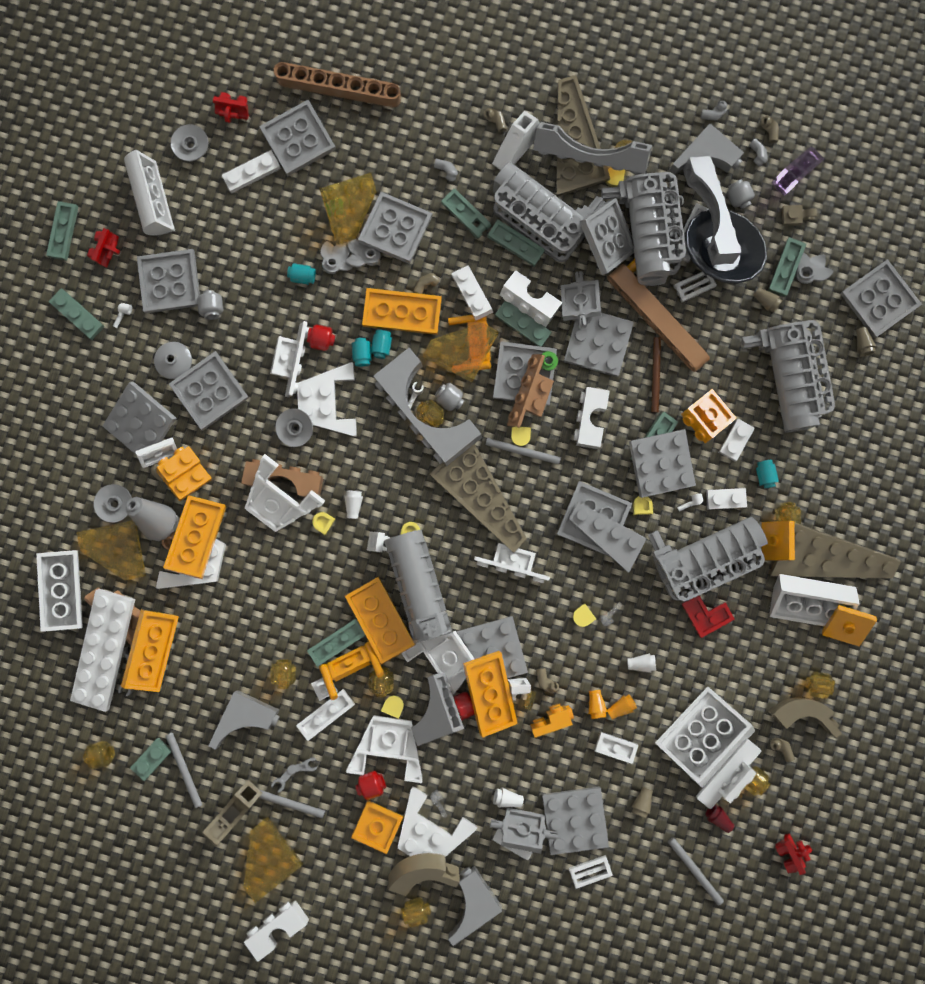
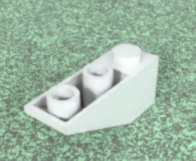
M524 111L510 127L492 164L499 170H502L509 162L515 164L535 142L536 129L540 124L539 120Z

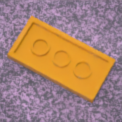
M366 288L362 326L438 335L442 296Z
M188 495L163 567L165 570L203 579L226 505Z
M380 577L373 579L345 596L381 664L386 663L416 645Z
M141 609L121 687L160 692L179 616Z
M496 651L463 663L480 736L483 738L518 724L502 653Z

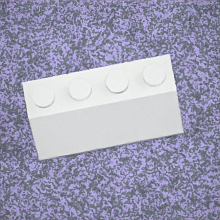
M779 574L773 587L769 615L778 619L825 626L838 605L857 610L860 603L856 587Z

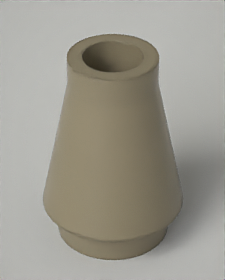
M761 287L753 295L768 312L771 311L772 313H775L783 302L780 296Z
M862 327L857 329V353H860L861 357L875 354L877 346L868 328Z
M642 787L632 805V813L647 818L651 811L653 790Z

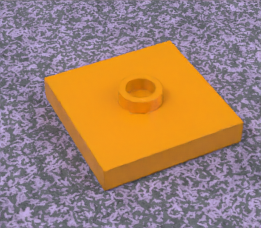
M794 521L761 522V528L768 544L762 546L765 561L795 560Z
M838 605L824 626L822 635L860 647L877 622L876 616Z
M368 800L351 838L387 854L403 816Z

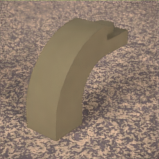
M789 698L779 702L768 711L778 724L785 729L802 717H813L831 737L837 739L842 734L838 729L840 727L833 718H830L835 713L823 703L809 698Z
M247 780L201 834L217 847L257 801L262 792Z
M423 853L413 855L400 861L388 875V890L407 896L414 885L427 880H434L457 887L460 883L459 867L446 863L445 856L441 854Z

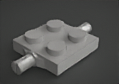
M579 271V274L578 272L575 273L576 282L561 285L562 317L564 321L578 319V327L583 329V323L585 329L587 327L586 318L602 316L600 288L598 280L583 281V272Z
M506 808L503 821L491 819L490 828L501 829L503 835L501 846L540 854L544 839L557 840L558 832L546 830L544 824L545 815L513 808Z

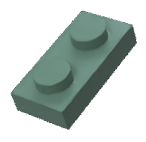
M157 738L130 769L145 781L172 751L160 738Z

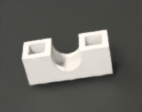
M515 270L504 284L500 296L506 302L516 306L522 313L532 317L535 322L546 327L558 312L562 302L548 292L539 299L529 296L527 289L531 280Z
M587 387L585 392H581L580 403H583L582 411L578 410L577 422H580L579 429H575L573 439L577 441L576 446L593 449L601 447L604 428L594 426L590 421V414L595 411L605 412L607 410L609 390Z
M296 900L291 904L286 902L279 908V913L275 916L270 914L263 920V925L259 928L254 926L246 933L248 936L244 943L257 962L275 949L277 942L272 936L274 929H283L289 937H292L307 925L309 919Z

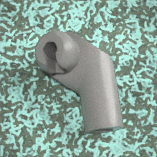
M719 101L713 110L702 109L700 119L719 120L727 111V103Z
M755 138L749 146L757 153V157L754 159L755 164L762 166L768 160L767 149Z
M436 159L434 168L445 170L447 173L446 179L455 181L458 171L451 162Z

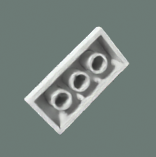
M138 150L128 153L124 158L143 232L147 235H162L175 231L156 161Z
M78 550L36 553L41 632L83 628Z

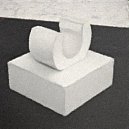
M370 532L367 551H387L383 543L384 540L390 537L385 536V533Z
M323 678L311 683L319 701L329 697Z
M527 678L508 679L513 701H516L517 694H521L522 699L526 700V693H531V685Z

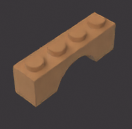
M252 459V462L246 461L241 484L253 486L260 460ZM278 464V467L268 480L271 481L276 478L290 479L297 489V494L301 497H306L311 490L320 496L324 478L319 476L320 472L308 470V473L300 472V468L290 466L288 470L283 469L282 465Z

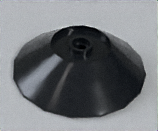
M709 210L700 212L688 224L685 231V246L692 262L705 275L720 282L739 284L754 279L763 271L767 260L766 243L759 229L746 217L731 210L728 211L736 231L738 244L741 246V253L733 264L712 265L707 250L713 235L712 217Z

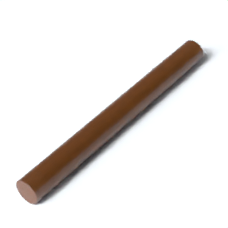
M661 337L653 338L651 413H659Z

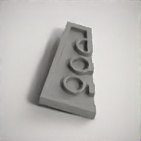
M577 502L569 517V520L594 541L597 546L604 550L627 573L630 572L647 538Z

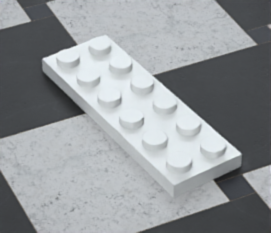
M102 589L95 591L70 701L104 712L110 709L135 599Z

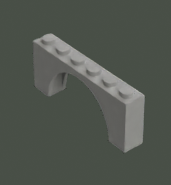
M408 348L374 375L376 380L374 384L380 392L384 390L387 393L386 399L392 406L396 404L400 409L398 413L402 419L410 421L411 425L409 427L412 431L424 438L421 441L428 450L430 448L433 449L435 459L440 464L444 463L448 466L479 441L482 435L470 419L455 427L435 428L422 423L413 415L409 408L408 391L412 379L423 365L414 352Z

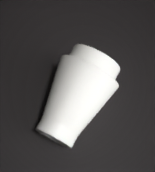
M346 491L344 498L347 518H358L363 499L361 491Z
M649 653L628 658V670L649 673L656 671L655 655H650Z
M497 788L494 793L493 804L498 807L521 808L523 796L505 788Z

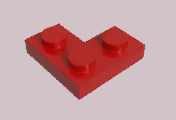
M700 595L681 603L700 638L735 620L726 602L719 604L709 611Z

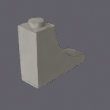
M709 124L672 164L669 171L676 175L685 167L689 157L711 156L712 163L728 173L732 168L735 170L741 164L742 160L740 158L744 152L712 124Z
M445 672L427 677L430 687L428 709L421 721L411 727L417 746L464 729Z
M239 690L235 691L209 743V747L217 749L232 731L242 727L253 726L269 730L272 726L275 727L280 718L277 715L279 709Z
M475 866L471 869L467 867L460 873L459 884L463 890L466 903L461 920L449 932L448 940L452 946L502 912L501 904Z

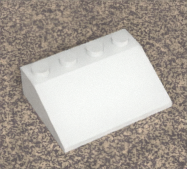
M707 686L655 743L703 788L744 740L748 739L755 732L753 725Z

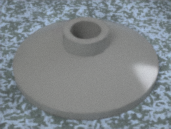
M183 125L172 135V151L183 161H196L208 149V137L204 130L196 125ZM193 143L194 146L189 148V144Z
M168 342L156 351L154 365L158 373L163 377L176 379L191 368L192 356L189 349L183 344ZM170 356H174V360L172 362L168 361V358Z
M288 409L278 417L276 433L284 444L292 447L302 446L312 436L313 423L309 415L304 411ZM294 424L299 425V430L294 429Z
M116 484L104 486L97 492L94 498L95 512L106 522H120L128 516L125 507L127 502L132 499V496L123 486ZM117 500L118 506L113 507V502Z

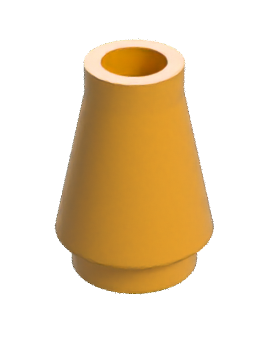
M601 690L589 691L588 714H590L591 719L605 718L608 711L602 698Z
M629 694L627 696L623 695L607 711L613 720L617 717L633 713L637 706Z

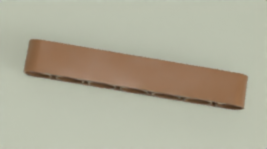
M285 62L277 63L274 67L277 82L283 87L387 107H397L401 103L400 88L394 83ZM305 76L303 80H298L299 77ZM318 80H324L322 83H316ZM337 83H341V84H342V85L339 86V87H335V86H334V85L337 84ZM354 87H360L359 90H352ZM373 90L378 91L376 94L370 93ZM392 93L396 94L395 97H389Z
M621 264L607 276L610 284L690 370L696 372L710 360L706 351L644 285L638 283L637 277L628 267Z

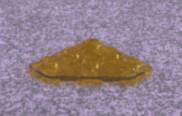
M371 173L319 188L336 245L356 239L376 193Z
M478 323L432 339L422 357L472 383L499 332L490 326Z
M132 520L77 532L80 551L124 580L146 577L137 527Z
M268 817L250 831L243 888L254 903L303 865L302 861Z

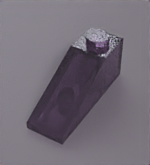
M811 146L789 164L775 178L772 184L785 196L825 158Z

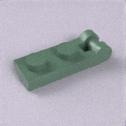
M455 188L441 200V204L475 238L479 239L482 236V232L491 227V223ZM476 220L480 223L478 227L473 224Z

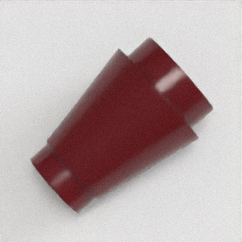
M715 804L712 809H707L705 815L709 822L726 833H730L734 829L735 825L721 806Z

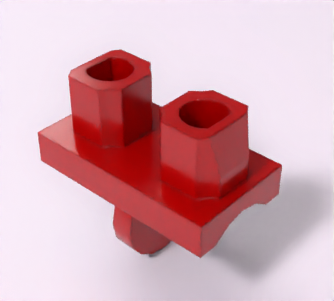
M221 92L219 97L214 96L215 114L224 116L226 123H231L232 118L248 120L247 97L239 96L237 100H232L231 96L224 92Z
M105 228L102 231H96L94 240L98 243L96 248L89 249L87 256L94 262L107 268L113 254H120V250L116 249L119 236Z
M786 834L784 840L776 843V850L780 856L790 854L791 859L784 861L788 874L799 872L800 875L806 874L804 869L806 865L802 857L805 862L810 861L811 859L808 854L812 852V848L810 845L804 846L802 841H798L795 844L791 834Z

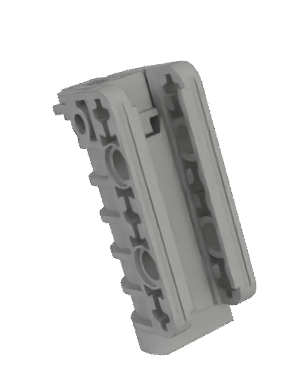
M512 162L507 163L494 179V214L518 233L544 248L545 253L557 262H565L585 238L579 221L606 203L602 197L596 196L588 207L584 205L582 209L578 207L574 210ZM511 218L515 219L519 224L513 223ZM541 240L544 241V242H545L546 244H548L549 246H544V245L541 243ZM558 252H560V253H564L566 256L564 257V256L562 255V256L558 257L557 255H558Z
M671 172L638 174L627 178L626 181H619L618 187L602 188L601 197L603 200L616 198L619 204H625V208H629L638 283L646 286L665 284L668 275H674L679 271L681 261L686 255L676 176ZM665 178L672 181L669 188H667V183L664 182ZM672 263L676 266L674 267V269H671L669 264Z
M807 320L782 324L760 330L756 335L741 338L743 349L758 346L759 350L765 349L766 353H770L785 433L814 428L820 425L819 417L834 410L835 401L822 332L817 321ZM809 325H811V328H815V331L812 332V335L811 332L807 329ZM813 344H816L819 348V351L816 354L814 351ZM817 362H818V365H822V369H820L819 372H818ZM820 381L824 382L826 385V389L823 392ZM824 399H825V403H829V407H827L826 410H825Z
M753 517L742 520L679 550H672L670 545L665 546L658 530L648 534L655 550L651 554L656 569L670 598L678 601L690 600L760 568L765 561L760 547L768 544L762 528ZM756 556H759L758 564L756 565ZM719 571V572H721L724 576H722L721 574L717 575L716 572ZM707 576L714 577L715 580L709 579ZM697 580L700 581V586H699V588H697V586H696V581H697ZM681 588H684V589H688V590H689V592H687V590H684V591H682V592H680V591H681Z
M422 530L408 532L384 540L408 618L413 642L426 641L452 632Z

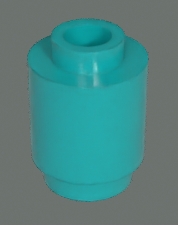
M295 263L292 264V267H288L287 278H290V282L309 285V283L314 284L316 269L308 265Z
M376 330L371 347V353L374 354L375 358L385 359V356L390 355L391 332Z
M356 338L355 342L351 343L353 362H355L357 367L369 366L372 360L370 341H366V338Z
M773 461L757 462L756 471L759 486L764 485V489L776 487L775 483L779 482L776 465L773 464Z

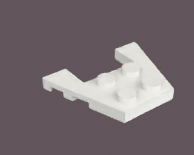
M353 362L298 383V409L309 415L313 426L357 437L356 419L336 420L335 382L355 381Z
M264 454L260 460V465L244 509L276 532L294 522L297 518L310 513L311 510L319 508L324 504L325 500L312 490L300 504L268 480L278 467V464Z
M176 516L177 522H174L173 532L176 531L180 520V517ZM218 539L215 540L203 579L184 574L178 575L159 571L156 588L162 589L218 582L226 544Z
M456 631L417 642L415 646L401 653L405 660L409 662L424 652L438 674L445 672L452 695L456 693L466 679L463 663L474 660V657Z
M373 715L346 773L364 775L367 755L407 760L404 781L422 783L416 741L411 729L413 726L412 721Z
M412 786L398 849L409 856L435 853L446 857L475 832L477 826L462 817L452 834L448 833L418 814L428 795Z

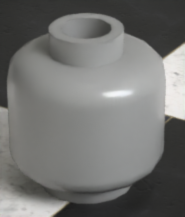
M741 179L728 186L729 190L726 194L732 207H740L742 210L752 204L751 200L755 197V194L748 181Z
M206 290L198 296L199 314L207 320L219 318V315L223 313L221 295L213 290Z
M451 383L442 384L435 394L437 404L447 411H452L455 408L458 410L464 402L462 399L463 392Z

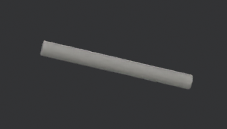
M487 438L486 441L487 446L559 465L561 457L502 441Z
M172 732L166 735V739L194 807L197 808L203 804Z
M260 790L262 792L259 797L260 799L323 819L324 810Z
M675 838L669 839V845L718 906L724 902L722 897Z

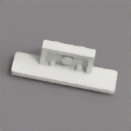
M305 321L299 325L296 340L281 336L277 338L270 374L288 378L285 397H291L297 391L298 383H296V377L301 372V364L299 362L300 357H303L305 352L303 342L307 338L309 331Z
M498 543L494 561L474 557L477 565L488 568V565L496 566L495 570L506 573L507 570L515 572V576L522 578L529 575L533 577V581L540 583L550 579L549 576L531 572L536 553L518 548L513 553L504 544Z
M745 739L696 795V798L709 809H712L722 796L731 803L740 795L743 788L752 782L757 774L749 765L761 753V749L749 739Z

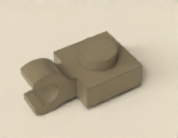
M783 205L782 226H801L803 220H814L817 217V208L803 210L802 205Z

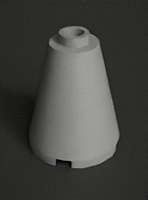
M134 497L127 502L125 507L126 513L141 533L149 540L161 541L166 539L174 530V522H177L176 513L167 505Z

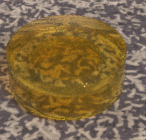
M531 690V693H527V698L523 705L524 709L531 711L536 696L535 691Z

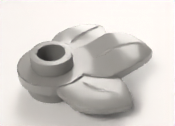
M358 239L347 242L348 249L352 253L346 260L348 265L354 267H362L365 264L374 266L379 262L381 258L380 251L358 243Z
M326 241L322 245L320 251L323 258L322 267L327 273L335 274L339 270L349 271L354 267L346 263L350 254L347 243H339L333 246L329 241Z
M803 253L796 273L797 280L803 284L827 280L833 274V270L825 267V255L822 254L809 258L807 254Z

